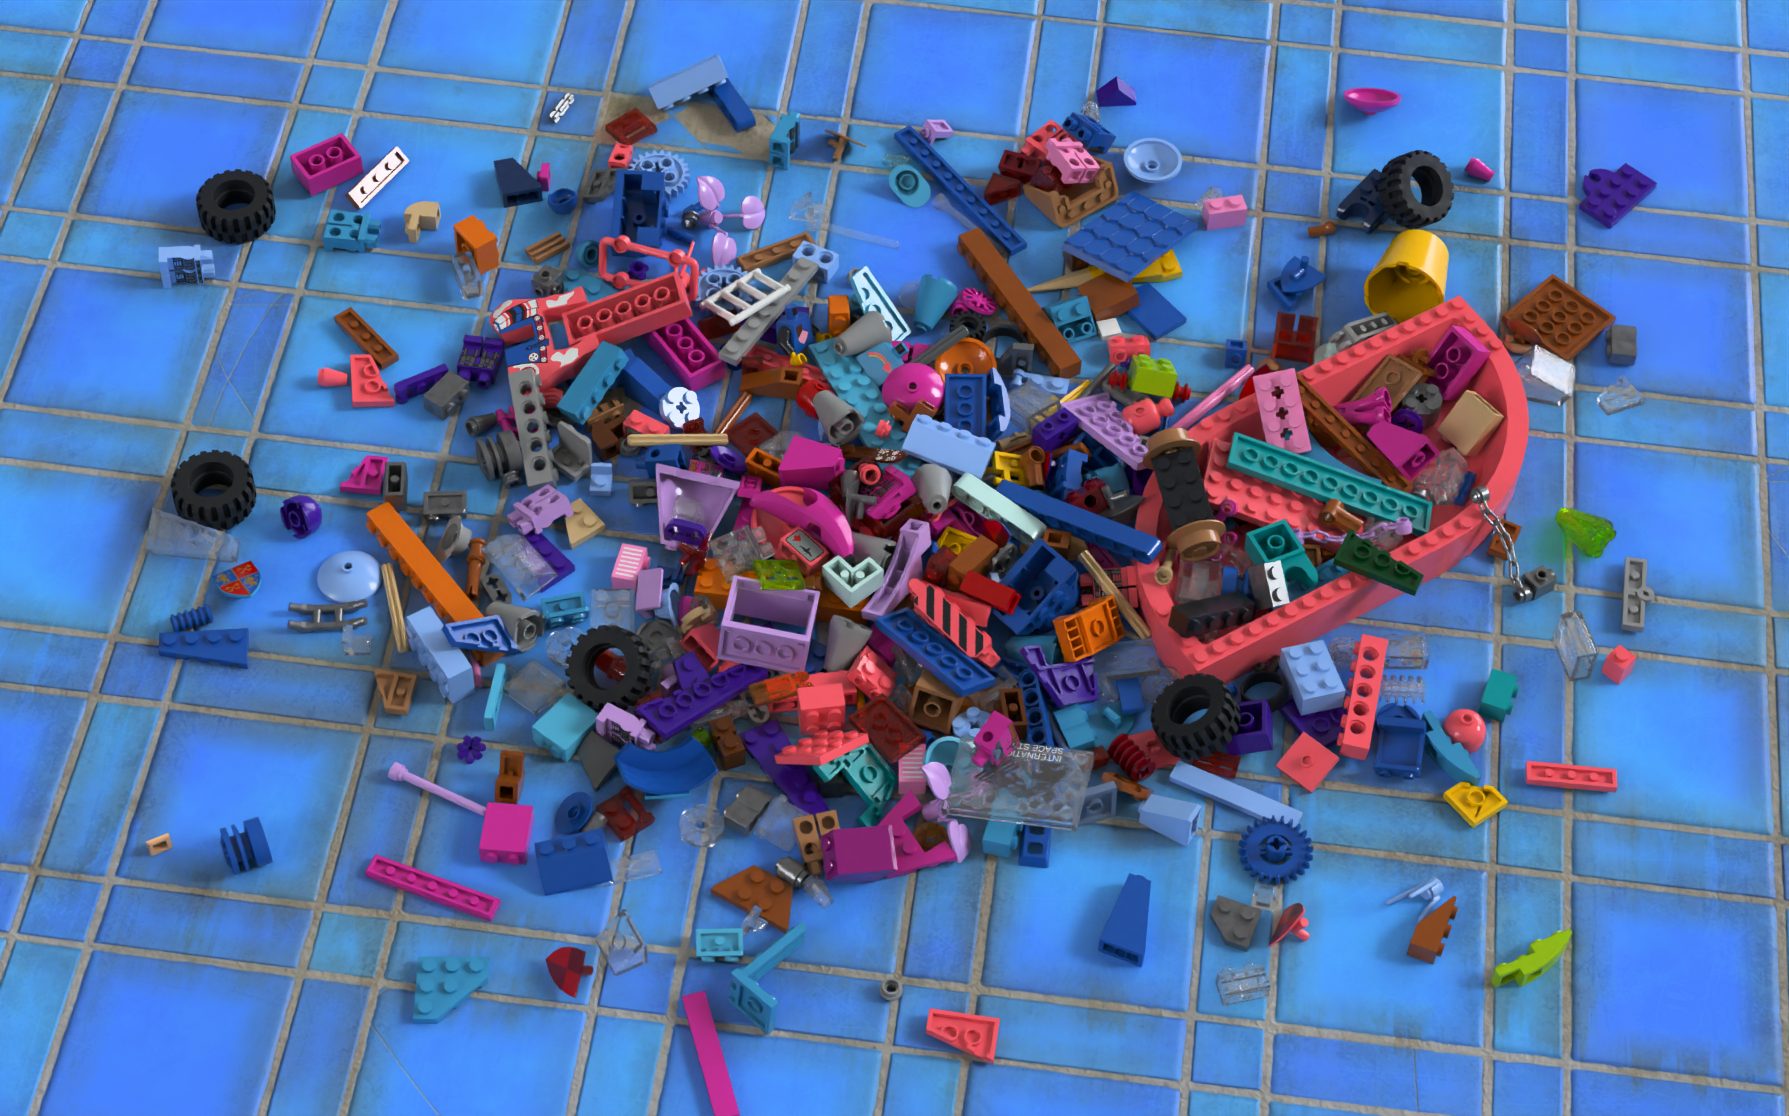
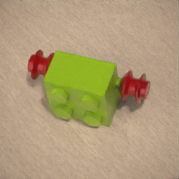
M1139 354V356L1132 355L1128 374L1126 371L1118 374L1117 369H1115L1114 372H1110L1108 384L1111 385V389L1119 386L1120 391H1123L1126 386L1130 385L1132 391L1172 398L1173 402L1179 398L1184 403L1185 400H1189L1191 388H1188V383L1183 387L1179 385L1177 381L1178 374L1170 360L1165 358L1155 360L1145 354Z

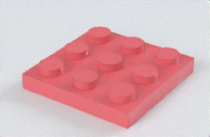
M820 730L815 732L813 737L800 739L797 745L782 748V752L774 755L776 764L823 765L868 743L869 738L867 733H858L857 730L843 733L842 730L833 732Z

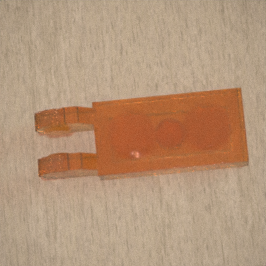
M801 671L750 684L748 688L755 707L797 696V688L812 687L814 685L811 682H806L810 677L808 672Z

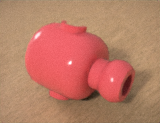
M1145 398L1138 402L1135 401L1122 410L1124 419L1133 428V434L1143 436L1157 430L1161 426L1160 418L1171 417L1175 413L1169 398H1163L1157 404H1154L1150 398Z

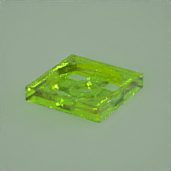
M796 560L753 561V569L762 590L805 589V581ZM765 577H774L777 580H766ZM787 577H796L797 580H787Z

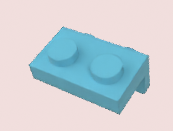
M743 928L696 929V958H701V962H715L716 957H724L725 962L739 961V957H743Z

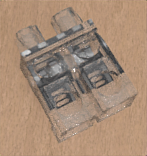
M745 525L742 529L708 541L711 554L727 584L733 581L734 575L738 576L746 571L755 570L759 566L760 568L765 566V559L775 554L770 541L761 545L758 544L767 539L762 526L750 529L749 525Z

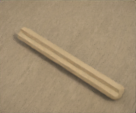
M631 434L627 437V443L630 447L680 444L681 446H725L728 444V435Z
M1084 550L1078 555L1080 562L1106 595L1114 594L1117 609L1142 640L1150 637L1152 634L1151 630L1089 551Z
M391 563L382 564L381 570L397 650L399 653L408 652L409 644L393 565Z

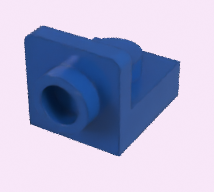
M1226 339L1225 367L1242 369L1246 365L1247 341Z
M678 563L676 569L658 565L657 568L663 569L662 589L669 588L672 583H677L678 586L684 584L686 573L683 572V564Z

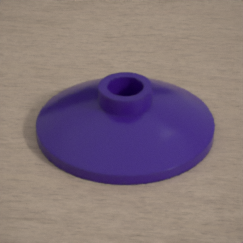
M715 445L711 447L710 455L724 468L725 472L744 473L747 471L745 459L738 453L724 446Z

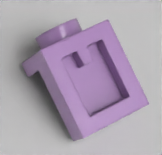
M926 119L919 135L932 146L936 138H951L954 131L945 120Z

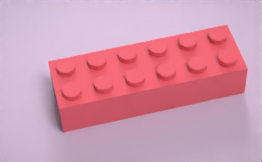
M677 271L562 313L570 347L578 344L593 332L596 333L600 343L605 341L615 345L693 316L684 284Z

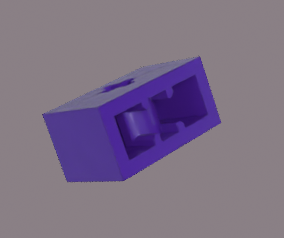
M1064 407L1033 427L1031 443L1034 446L1040 447L1043 451L1049 452L1057 449L1077 436L1078 419Z

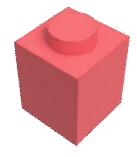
M1619 644L1606 657L1601 672L1619 685L1632 672L1637 657Z

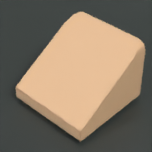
M169 833L145 843L151 856L173 848Z

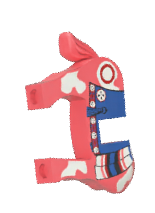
M582 286L564 294L551 295L545 298L507 300L492 312L489 319L491 327L503 339L506 346L532 337L536 338L535 340L505 349L508 373L532 368L536 375H540L542 386L539 387V391L543 393L545 405H542L543 408L559 410L556 406L565 393L563 390L556 389L555 387L577 376L600 345L596 333L593 332L572 347L555 350L553 337L547 325L549 322L563 320L562 313L589 303ZM531 391L525 392L524 395L530 394Z

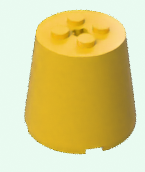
M1414 229L1401 232L1392 240L1364 284V300L1373 315L1387 311L1391 318H1396L1399 323H1402L1444 303L1449 253L1441 239L1430 232Z

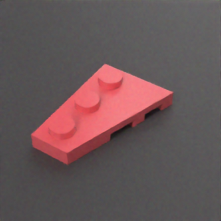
M350 355L352 407H394L395 401L390 396L388 387L383 382L372 355Z

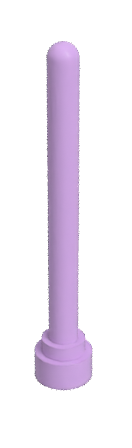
M395 762L391 766L388 773L389 779L396 782H403L405 780L485 816L486 807L409 773L405 765Z

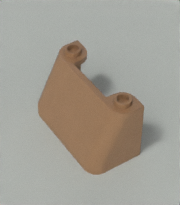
M1091 155L1101 167L1093 183L1078 182L1064 184L1060 181L1043 190L1040 182L1031 181L1023 185L1025 195L1056 226L1068 227L1116 200L1119 192L1111 162Z

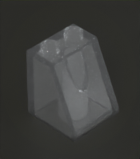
M1536 344L1514 363L1521 378L1527 401L1560 407L1572 398L1574 394L1573 383L1576 379L1575 365Z

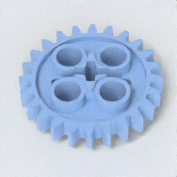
M653 150V154L645 152L646 156L639 154V160L633 159V164H629L628 170L656 172L655 165H658L659 172H665V198L671 200L672 195L678 198V192L684 193V188H688V183L690 182L688 163H684V158L678 159V154L671 156V151L667 154H664L663 150L660 151V154H657L655 150Z
M725 264L722 265V268L715 265L714 270L707 267V273L700 271L701 276H698V295L696 300L692 301L695 302V307H700L699 303L720 291L723 279L726 280V286L748 274V271L741 273V267L734 270L733 265L726 268ZM752 280L747 283L757 289L755 281ZM741 289L731 293L750 305H753V302L756 301L755 297ZM722 299L715 303L732 314H738L742 310L727 300L725 304H722ZM700 308V312L706 311L707 316L713 313L714 318L718 317L716 313L710 311L709 309L705 308L703 310Z

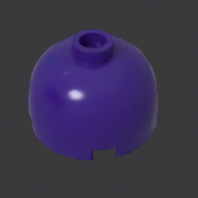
M297 495L282 502L284 503V506L280 508L282 522L287 530L292 529L297 533L293 535L295 538H306L318 530L322 523V512L320 505L315 500L306 495Z

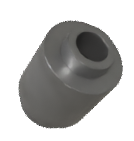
M790 856L785 859L781 858L775 868L777 870L776 875L793 887L803 888L811 876L807 867Z

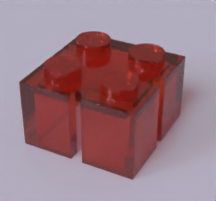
M1278 312L1271 358L1311 364L1318 317L1300 315L1297 331H1293L1296 314Z

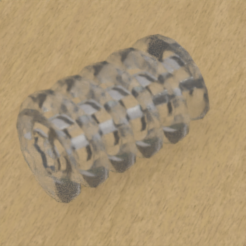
M1382 675L1378 696L1379 702L1382 696H1385L1387 703H1389L1391 697H1394L1395 703H1398L1400 697L1403 698L1404 703H1407L1408 698L1411 697L1413 704L1416 703L1417 698H1420L1421 703L1424 704L1426 698L1425 682L1421 676H1417L1414 681L1413 676L1410 675L1407 680H1405L1403 675H1400L1398 680L1395 675H1391L1389 680L1386 675Z

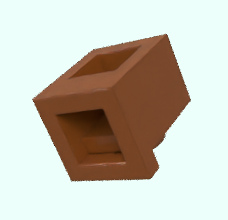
M1046 529L1044 537L1040 538L1064 559L1068 560L1071 547V532Z

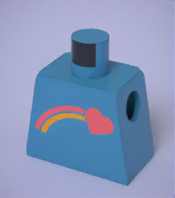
M883 342L858 355L856 358L870 379L882 390L884 380L890 372L905 364L901 357L908 353L909 350L903 342H900L895 347L888 342Z

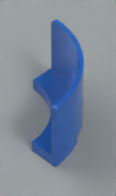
M692 735L682 743L667 748L663 752L643 749L628 741L613 757L625 783L637 790L651 794L670 795L689 791L704 784L718 773V769L707 747Z

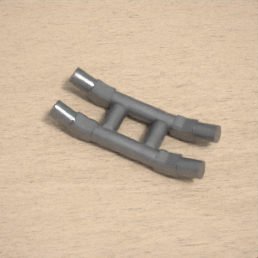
M366 599L344 602V604L324 605L290 602L288 611L298 612L302 615L313 614L312 623L289 620L287 628L304 633H311L312 631L354 630L360 626L367 625L366 617L343 621V612H356L367 607L368 603ZM321 613H335L334 622H321Z

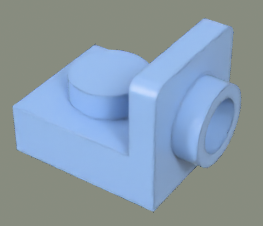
M602 462L591 463L590 496H611L613 481L612 464Z

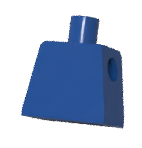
M680 444L652 445L648 447L646 457L637 456L636 469H647L649 479H656V463L688 471Z

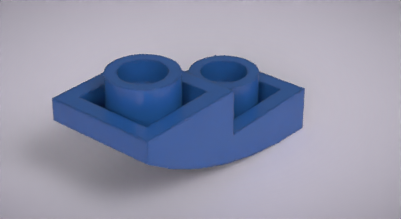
M1138 677L1116 679L1122 713L1134 715L1145 711Z

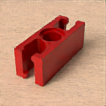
M968 570L959 588L965 595L991 605L1009 615L1013 614L1021 598V595L1016 593L1017 591L971 570Z

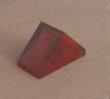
M993 173L984 191V200L992 206L1020 197L1021 181Z

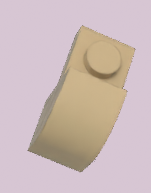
M416 202L405 210V234H408L409 243L418 242L421 229L437 231L441 218L438 202Z

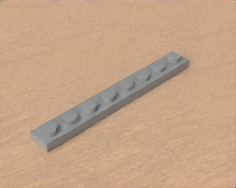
M801 257L779 282L784 286L788 284L791 287V291L752 314L720 350L718 359L737 366L785 310V306L792 302L818 271L819 264Z

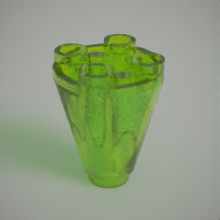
M1566 507L1561 508L1555 516L1559 527L1581 553L1588 557L1599 558L1609 541H1612L1616 536V530L1613 529L1612 522L1600 516Z

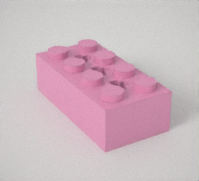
M1295 368L1253 376L1266 443L1299 455L1311 453L1312 449ZM1275 389L1283 391L1284 394H1281L1280 399L1272 396L1275 393ZM1281 409L1288 413L1285 415L1284 420L1276 416ZM1284 430L1292 433L1289 440H1285L1284 437L1281 438L1280 435L1283 434Z

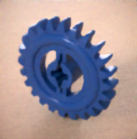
M1272 815L1271 822H1268L1266 817L1263 816L1262 825L1257 820H1254V828L1248 825V833L1242 832L1243 840H1239L1238 843L1241 847L1238 849V854L1241 855L1240 862L1246 863L1244 870H1252L1250 876L1255 877L1258 875L1259 882L1267 879L1268 885L1271 884L1272 880L1275 881L1276 885H1280L1281 880L1285 884H1289V878L1296 881L1298 879L1297 874L1304 875V869L1310 868L1309 861L1313 860V855L1310 853L1313 852L1314 848L1309 846L1312 839H1305L1307 830L1299 833L1301 824L1299 823L1293 828V819H1290L1285 824L1284 816H1281L1279 822H1276L1274 815ZM1268 839L1266 846L1260 847L1262 842ZM1285 856H1291L1289 861L1280 865L1269 864L1261 858L1266 857L1268 861L1272 863L1281 862L1285 858Z

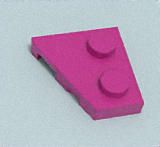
M367 455L361 461V464L351 472V477L346 482L340 484V491L381 495L384 485L385 463L389 462L388 457Z

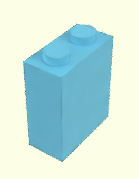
M567 693L532 726L533 740L538 746H544L555 758H560L567 763L577 753L585 737L592 730L596 733V717L599 714L570 693Z

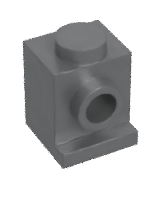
M1542 565L1529 573H1523L1521 584H1527L1531 588L1533 593L1532 600L1534 601L1554 589L1556 575L1552 569H1546Z

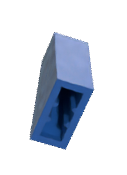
M636 356L623 369L625 396L660 415V400L668 390L673 388Z

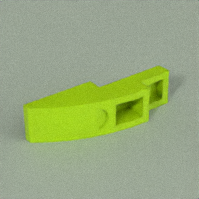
M1571 929L1563 932L1556 931L1550 937L1543 940L1537 939L1530 944L1527 955H1521L1515 961L1508 964H1499L1494 969L1491 978L1494 987H1500L1514 980L1522 987L1546 973L1564 953L1572 935Z

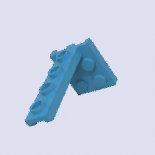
M803 922L796 927H791L780 940L772 942L769 949L764 953L757 954L748 966H743L740 969L736 968L730 974L733 981L729 984L731 995L727 1000L767 1035L775 1029L778 1002L772 994L765 992L757 981L805 942L804 933L807 930V926Z

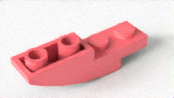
M920 578L918 579L925 586L931 584L934 588L939 587ZM939 587L944 592L945 598L950 603L952 601L955 602L965 617L969 616L978 626L987 627L991 605L960 592H951ZM910 595V600L914 601V598Z

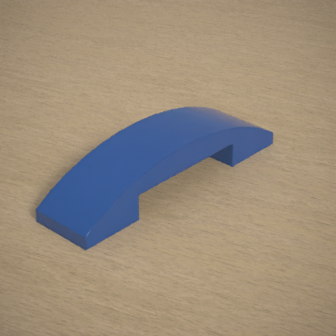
M992 367L986 373V396L990 400L992 421L986 428L988 439L994 442L1006 430L1009 424L1010 401L1000 374L996 368Z

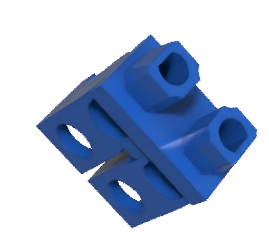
M1072 112L1071 116L1067 117L1062 124L1063 129L1087 148L1091 146L1093 148L1097 147L1104 153H1107L1116 138L1113 133L1102 127L1091 116Z
M1068 449L1055 461L1057 465L1051 472L1049 494L1047 496L1063 501L1068 493L1082 488V486H1079L1082 483L1080 473L1081 467L1088 461L1087 454Z

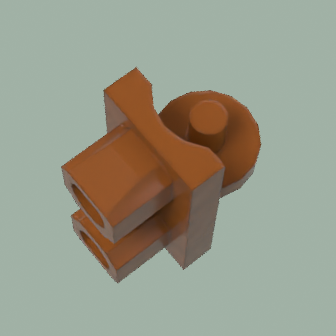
M1419 348L1416 351L1413 350L1411 352L1413 357H1405L1398 354L1397 358L1422 372L1423 375L1416 382L1417 384L1425 383L1428 376L1435 377L1437 371L1424 364L1430 361L1426 349Z

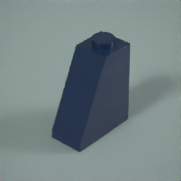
M514 158L493 161L495 177L504 208L543 201L541 184Z

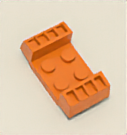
M1114 594L1095 598L1088 602V607L1077 613L1059 616L1052 620L1061 652L1063 653L1064 662H1076L1091 656L1126 636L1115 603Z

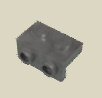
M467 491L423 492L424 519L437 522L441 521V518H449L451 520L453 517H459L462 520L463 517H467Z

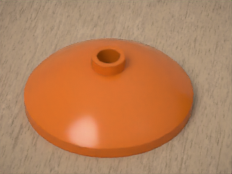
M969 337L960 340L935 360V371L939 374L943 383H945V374H963L961 371L964 369L969 371L968 374H986L992 367L997 369L996 359L991 349L983 342Z

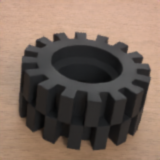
M967 310V313L964 314L961 311L960 315L956 313L954 318H951L949 333L960 325H964L974 329L966 337L982 342V338L986 333V321L982 319V315L979 314L977 316V312L970 314V311Z

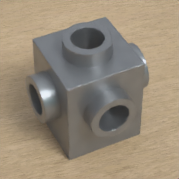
M545 264L538 273L532 276L533 293L543 298L557 295L563 286L562 272Z

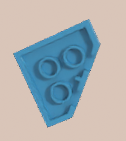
M583 269L562 270L564 293L582 286L589 303L618 293L617 290Z
M418 957L413 1023L438 1024L450 1010L456 1009L470 998V994L477 988H482L489 981L490 958Z

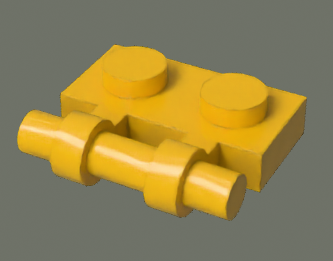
M999 451L993 452V473L1001 474V478L994 477L993 485L998 486L1002 480H1008L1026 487L1024 470L1019 464L1021 455ZM1010 476L1018 477V481L1011 480Z

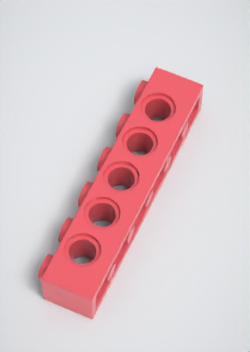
M1362 634L1360 642H1355L1353 654L1357 656L1356 660L1352 659L1350 666L1353 678L1349 677L1346 689L1350 691V695H1346L1343 705L1347 712L1342 714L1340 727L1344 729L1343 733L1339 732L1337 746H1340L1339 755L1366 760L1370 748L1388 639Z

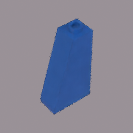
M1129 873L1100 937L1098 951L1142 967L1146 948L1150 880L1141 875Z

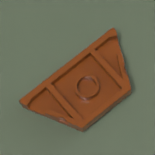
M753 865L711 888V894L786 934L789 930L793 886L782 879Z

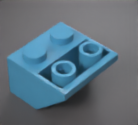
M1078 295L1042 307V310L1069 344L1097 335L1087 296Z

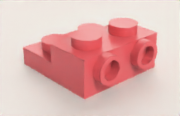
M865 646L860 651L846 675L877 706L889 698L896 686L894 682L898 676L868 646Z

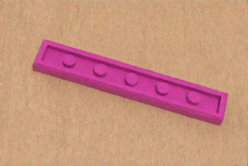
M376 854L365 871V876L490 922L501 905V899Z
M701 991L682 996V1002L714 1116H740L706 993Z

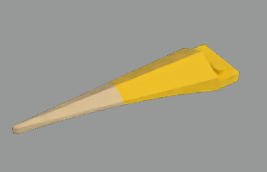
M1170 249L1131 279L1130 282H1166L1182 277V270L1173 250ZM1091 266L1027 288L1030 294L1077 287L1105 273V271Z

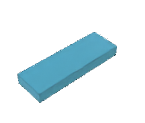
M497 663L484 714L485 730L493 731L495 729L507 679L505 664Z

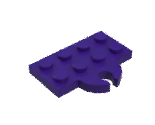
M1627 163L1622 165L1615 173L1606 169H1593L1589 172L1588 176H1584L1582 189L1588 197L1580 203L1578 209L1611 229L1656 188L1657 183ZM1590 178H1591V179H1595V180H1597L1598 182H1593V181L1590 180Z

